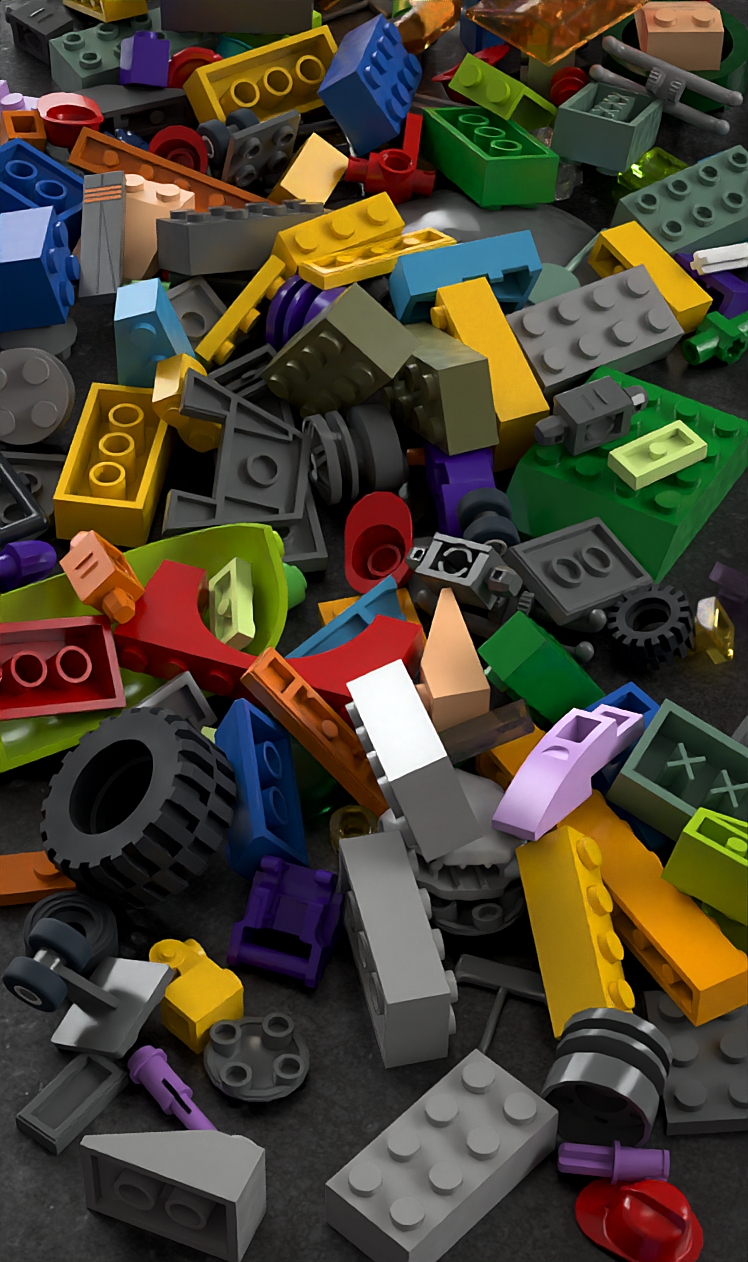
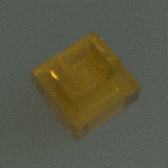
M715 596L698 601L697 617H693L696 624V636L694 637L696 643L693 648L686 647L688 655L696 656L707 651L715 664L732 660L735 626Z

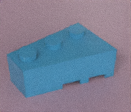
M530 230L399 256L387 285L397 319L400 323H418L422 321L432 323L430 310L432 307H435L437 288L481 277H486L504 316L523 309L543 268Z
M159 277L117 289L114 328L119 385L154 389L157 363L159 361L181 353L190 355L198 361Z

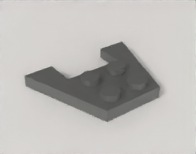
M189 367L184 375L179 414L222 425L212 498L171 489L167 494L161 536L185 534L236 523H258L271 525L272 527L297 525L303 517L312 438Z

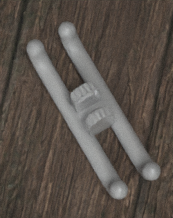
M607 36L603 39L602 47L608 53L651 73L644 87L596 64L589 70V75L592 79L600 83L666 99L663 112L716 135L723 136L729 132L730 125L726 120L712 117L679 102L684 89L687 88L724 105L738 107L743 102V96L740 92L726 89L620 42L613 36Z

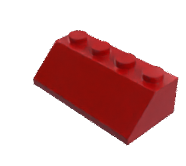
M107 614L0 623V722L116 710L127 706L110 619Z

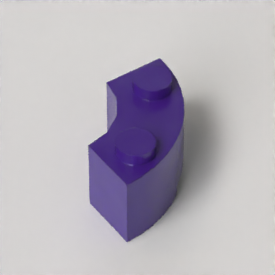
M426 442L424 443L427 487L431 491L435 503L439 533L462 538L464 533L459 527L456 515V507L460 499L468 492L478 488L489 487L496 489L492 474V451L490 447H485L449 456L435 444Z

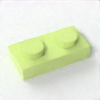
M678 420L610 451L607 465L636 491L705 459L708 444L681 420Z
M235 557L209 581L210 632L227 646L240 651L250 644L255 634L252 605L254 588L251 581V563Z

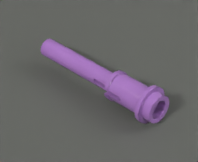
M147 1045L137 1050L131 1056L127 1064L130 1070V1079L135 1084H142L159 1103L165 1114H175L188 1130L214 1129L218 1131L191 1100L193 1091L188 1085L183 1083L166 1063L167 1055L162 1049H154L153 1046ZM179 1103L183 1107H185L190 1114H187L185 1110L179 1105Z

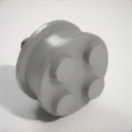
M16 348L0 352V440L15 445H27L56 435L69 421L75 406V386L66 366L51 353L38 348Z

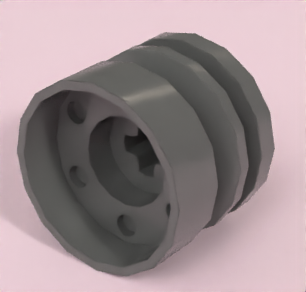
M381 401L349 407L346 414V424L336 410L326 412L324 418L320 414L304 418L302 433L312 438L308 475L319 501L324 506L339 504L341 497L345 502L356 500L359 493V484L366 495L376 491L392 492L400 490L403 483V462L400 443L393 419L387 407Z
M589 1008L574 1013L564 1025L561 1042L556 1048L555 1063L549 1069L540 1095L542 1099L559 1111L557 1134L572 1143L611 1147L613 1140L620 1141V1146L640 1148L649 1140L657 1115L659 1097L664 1092L666 1078L669 1076L674 1052L668 1039L653 1024L629 1012L614 1008Z

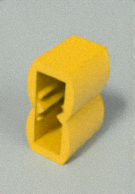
M181 353L157 363L152 406L155 413L164 422L177 428L178 434L184 443L192 449L204 453L219 447L222 425L179 414L184 375L190 367L208 378L206 370L196 359Z

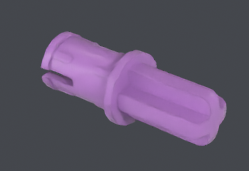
M613 1140L611 1147L566 1142L560 1144L557 1166L558 1170L562 1173L609 1177L610 1185H616L617 1181L641 1182L647 1179L667 1182L670 1154L669 1150L642 1149L620 1146V1141Z

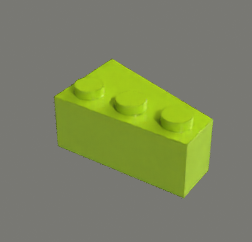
M699 807L683 829L660 878L673 884L682 893L694 896L721 911L728 919L740 922L747 927L748 823Z

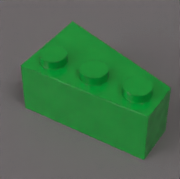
M519 610L476 650L489 665L483 671L489 680L501 692L505 691L521 709H526L543 727L549 722L555 726L573 708L583 710L602 699L606 694L552 634L547 636L548 633L544 628L538 627L531 618Z

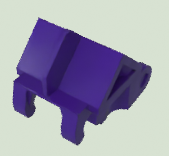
M266 854L263 856L260 865L264 872L256 870L244 918L233 925L226 962L236 967L241 963L305 980V986L317 989L322 979L325 965L328 964L344 929L345 894L335 892L339 876L336 873L322 869L317 871L309 867L291 864L281 858ZM267 927L300 936L299 940L311 944L312 949L308 960L254 945L250 942L257 928Z

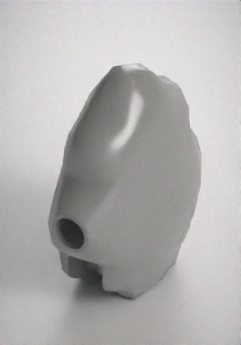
M454 768L484 837L426 863L419 845L416 844L408 848L402 835L406 850L414 849L419 868V879H416L417 886L421 889L426 888L428 892L447 900L474 901L501 897L505 890L511 888L521 879L515 848L532 840L519 839L513 834L493 829L492 818L505 794L500 785L490 779ZM391 808L379 818L378 833L400 830Z

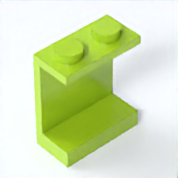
M467 53L448 87L507 121L509 118L546 146L553 134L558 108L525 84Z

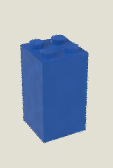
M53 206L0 213V332L65 324L69 306L74 304L75 280L79 279L80 274L79 260L76 255H71L68 247V232L65 223L59 222Z

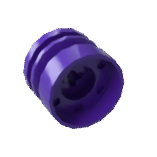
M299 274L288 278L278 289L270 304L266 319L265 337L267 344L269 343L278 353L288 340L347 288L339 286L323 291L299 278Z

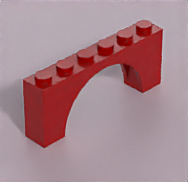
M164 559L145 586L144 590L146 592L135 602V615L127 623H119L113 632L119 667L169 681L178 674L189 671L199 689L213 692L220 696H228L235 699L244 698L250 703L266 708L239 680L258 656L246 654L227 646L212 635L203 623L206 612L210 607L206 570ZM378 614L363 632L347 643L320 654L285 659V661L356 732L345 705L354 701L346 683L399 659L402 660L411 680H413L420 669L424 653L422 625Z

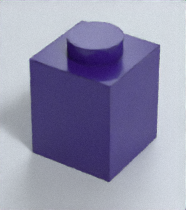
M135 31V36L122 40L119 85L167 87L170 41L157 39L158 34L149 31Z

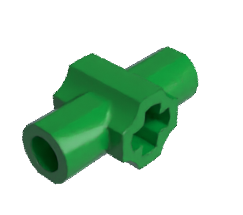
M748 310L729 320L717 311L705 315L701 324L696 327L695 336L682 343V352L685 359L693 366L715 356L728 365L738 361L743 352L748 348Z

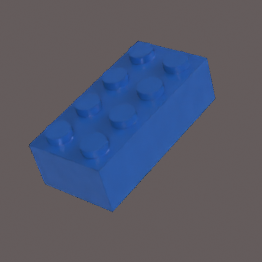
M382 13L344 35L317 92L360 156L365 155L400 134L407 112L410 109L423 76L418 59L412 53H407L401 44L402 39L398 29L392 22L388 23Z

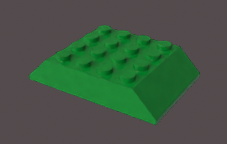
M600 365L585 384L610 375L621 389L635 385L642 386L649 397L647 406L644 410L632 415L629 435L575 456L562 443L541 446L536 441L518 462L505 493L512 509V522L516 526L518 536L529 541L599 517L655 581L653 584H659L748 467V421ZM678 420H681L708 444L705 459L636 491L607 465L610 451Z

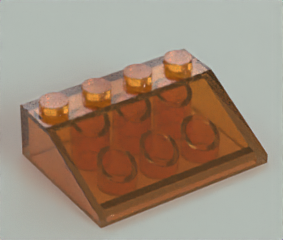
M482 0L467 9L465 17L545 65L551 66L649 3L650 0Z

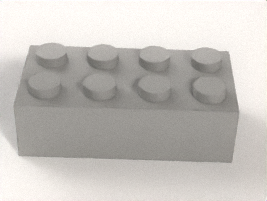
M644 264L505 316L547 404L553 402L554 396L584 385L600 365L621 373H627L667 357L684 334L683 329Z
M396 660L346 683L354 701L345 705L408 848L418 844L427 863L484 837L450 759L402 660Z
M400 830L339 840V893L345 894L344 926L385 1068L447 1057L449 1035L456 1033L455 1016L451 1003L458 1001L455 976L452 970L444 971L441 960H444L445 952L442 935L438 928L431 929L428 919H431L432 911L429 894L426 888L418 889L416 879H419V868L414 849L406 850Z
M474 1049L325 1183V1221L374 1262H436L555 1149L559 1111L479 1050Z

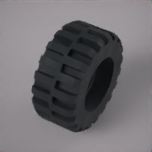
M146 706L142 707V709L130 708L123 710L120 717L109 716L99 722L100 727L94 732L88 731L79 739L81 744L73 753L69 751L61 761L63 767L59 774L53 775L48 785L51 791L49 798L43 800L41 809L42 816L45 819L40 822L44 850L49 861L55 865V869L89 893L102 899L107 905L114 908L122 907L125 910L145 908V904L147 906L160 904L167 901L168 894H179L189 887L188 881L194 875L200 876L208 868L209 865L206 862L213 852L218 854L225 842L222 837L226 828H231L234 819L231 805L237 803V789L234 783L236 781L235 774L225 752L172 710Z

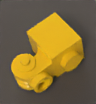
M191 938L185 942L166 939L155 943L150 949L149 962L168 964L175 971L160 1001L162 1024L197 1055L206 1047L210 1039V1029L216 1022L221 1020L234 1021L244 1018V988L241 981L234 972L227 968L221 969L209 959L197 941Z

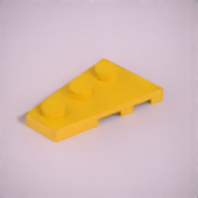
M272 254L194 350L199 363L206 372L216 363L221 366L229 358L235 348L234 343L243 333L247 334L254 327L262 312L271 304L278 289L286 282V264Z

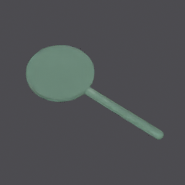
M599 233L565 268L556 264L541 263L543 270L527 302L535 305L580 288V283L572 271L592 252Z

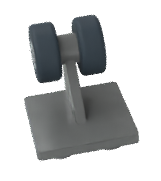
M241 108L229 113L225 124L220 120L212 119L200 124L196 132L203 138L207 147L208 165L215 169L224 166L221 181L235 187H244L255 179L270 173L277 174L288 166L301 115L295 109L260 123L257 116L250 109Z
M489 487L478 488L468 492L460 499L456 507L458 524L464 533L460 539L491 546L501 558L509 547L520 544L516 526L512 522V509L509 499L502 491ZM433 537L414 538L413 547L420 545L430 547L434 539ZM414 573L406 586L414 608L421 609L417 601V595L420 590L428 587ZM457 602L458 605H465L464 603Z
M42 918L28 936V943L36 953L33 959L22 956L14 958L4 972L2 980L6 988L15 997L43 1012L56 1011L65 996L73 1002L70 1010L51 1038V1042L58 1049L120 1059L136 1042L138 1032L153 1008L162 1000L165 989L173 978L175 971L168 964L105 957L98 964L89 980L77 973L83 970L92 956L93 950L90 943L71 926L56 919Z

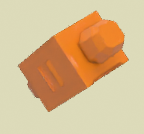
M93 530L89 533L85 531L78 532L71 539L70 552L59 561L82 603L85 605L89 604L103 615L107 614L111 624L114 622L120 624L127 623L135 615V602L146 591L119 549Z

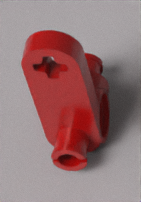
M407 112L401 149H387L379 154L370 152L369 160L349 155L345 181L364 183L363 192L372 193L373 196L386 191L394 205L410 200L412 193L431 197L435 171L416 169L423 115Z

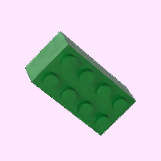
M482 106L423 108L419 154L429 161L434 168L442 172L449 181H452L463 190L464 194L469 195L476 201L479 207L486 210H500L503 205L536 208L538 203L554 202L559 156L509 118L507 121Z

